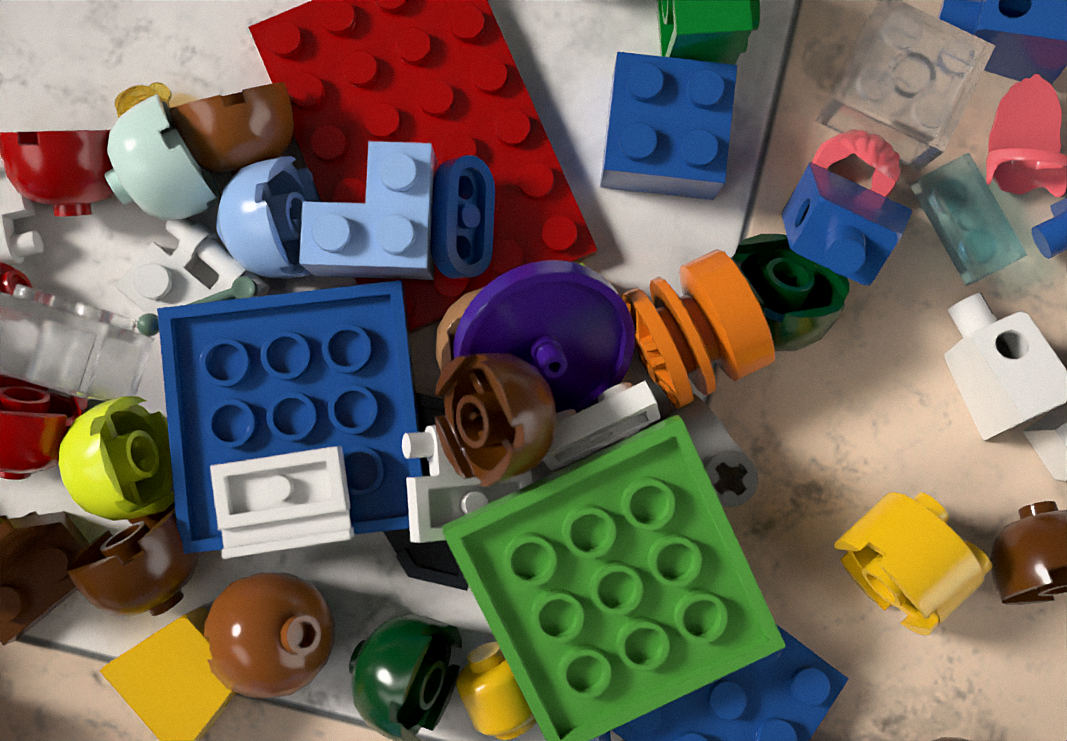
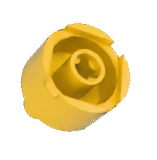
M888 492L834 543L835 550L847 551L840 559V562L855 583L874 603L884 611L891 605L898 607L908 615L900 624L914 633L929 636L983 583L984 575L992 569V563L980 548L967 540H962L946 524L949 520V515L945 508L933 497L920 492L912 499L901 493Z

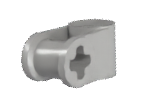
M693 393L694 400L690 404L679 409H673L658 423L676 414L682 418L721 505L728 507L740 506L749 501L756 492L759 482L757 469L729 436L725 426L714 412ZM718 465L723 468H733L735 466L738 468L740 473L736 475L734 481L739 488L735 492L728 489L716 491L714 484L720 478L715 471Z

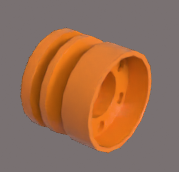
M718 249L680 267L679 277L683 294L681 297L661 277L650 281L649 288L653 304L643 290L638 287L623 293L622 300L626 304L634 323L636 352L652 381L658 384L669 401L677 409L690 404L694 400L689 379L704 396L716 390L714 370L711 364L714 361L733 381L740 380L771 365L775 361V348L771 333L753 291L734 261L724 251Z

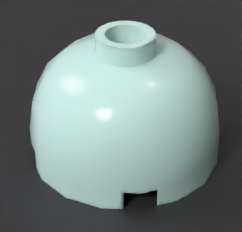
M155 94L121 115L109 133L107 153L113 169L105 173V178L114 194L124 205L135 201L148 215L159 219H185L219 204L221 193L211 172L206 170L200 174L204 169L195 160L179 132L172 127L170 107L165 101L161 102L159 95Z

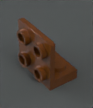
M34 511L23 517L9 518L7 515L0 516V642L3 646L15 642L78 590L67 573L69 570L66 566L89 542L64 511L38 514Z

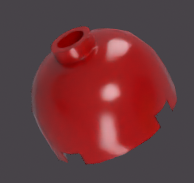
M111 129L0 132V152L6 176L16 191L31 202L53 205L54 216L91 215V203L109 199L114 195L105 178V173L113 169L107 153Z
M0 374V478L22 480L29 478L32 473L45 471L59 464L60 443L74 420L87 411L89 399L81 391L71 387L70 398L48 392L47 390L55 381L47 378L22 374Z

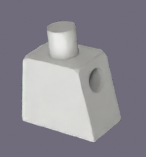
M982 293L967 297L948 309L963 339L944 354L945 361L983 441L1067 403V370L1029 314L1019 311L997 321Z

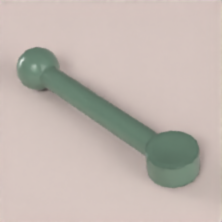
M239 277L234 280L231 288L187 305L256 297L258 286L255 281L248 277ZM147 313L139 317L137 328L141 334L150 337L159 333L158 315Z

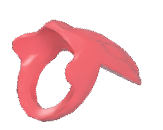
M1035 74L1031 78H1024L1021 82H1016L998 104L993 126L989 133L986 182L990 185L993 179L1001 191L1022 195L1037 187H1045L1053 196L1063 197L1067 192V155L1060 153L1062 147L1060 139L1062 109L1053 86L1039 74Z
M850 129L826 140L816 151L812 163L825 169L834 162L847 158L850 154H856L874 168L870 190L884 197H888L893 192L896 181L900 179V155L880 135L869 134L864 130Z

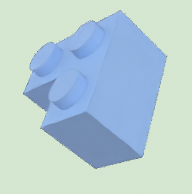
M368 141L366 203L303 202L300 265L314 276L434 280V261L431 254L433 183L438 169V161L432 144Z

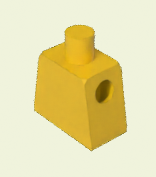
M202 606L177 618L99 670L160 741H199L237 694L228 690L211 672L207 659H212L209 650L210 639L204 638V626L209 611Z

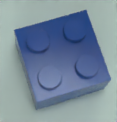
M617 51L612 75L600 187L714 200L724 186L726 179L738 65Z

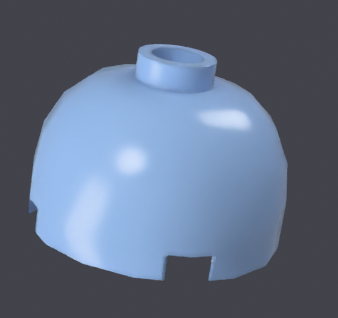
M290 155L264 160L241 168L223 188L216 218L218 235L233 258L245 270L268 278L288 279L312 274L300 265L302 203L322 202L314 184L313 174L307 167L296 169L292 165L296 158Z

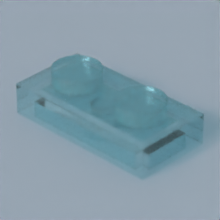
M969 152L910 184L966 286L1027 256Z

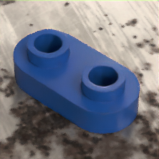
M465 155L444 161L438 167L434 176L431 254L439 271L452 279L479 276L486 271L492 259L495 183L492 173L485 162L473 155Z

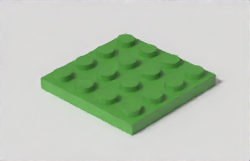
M677 414L443 525V534L546 741L592 740L786 647L682 418Z

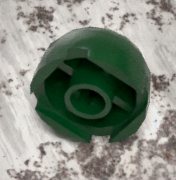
M759 234L746 238L738 245L735 254L731 257L747 280L761 307L771 333L775 351H797L821 340L844 309L845 299L849 293L850 286L847 277L834 273L830 269L796 254L789 247L787 235Z
M414 614L397 616L381 624L366 640H362L355 647L349 662V672L352 675V696L358 713L371 729L393 741H421L415 735L422 727L431 731L435 729L450 702L459 674L460 666L456 664L448 666L452 653L451 645L462 649V638L458 627L426 616Z

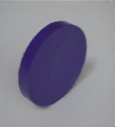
M568 261L534 262L512 269L497 277L485 286L470 302L456 330L454 359L459 356L477 353H510L537 368L550 387L556 405V414L569 409H574L578 413L599 403L598 397L604 391L622 382L634 354V323L626 304L618 292L598 272L586 266Z

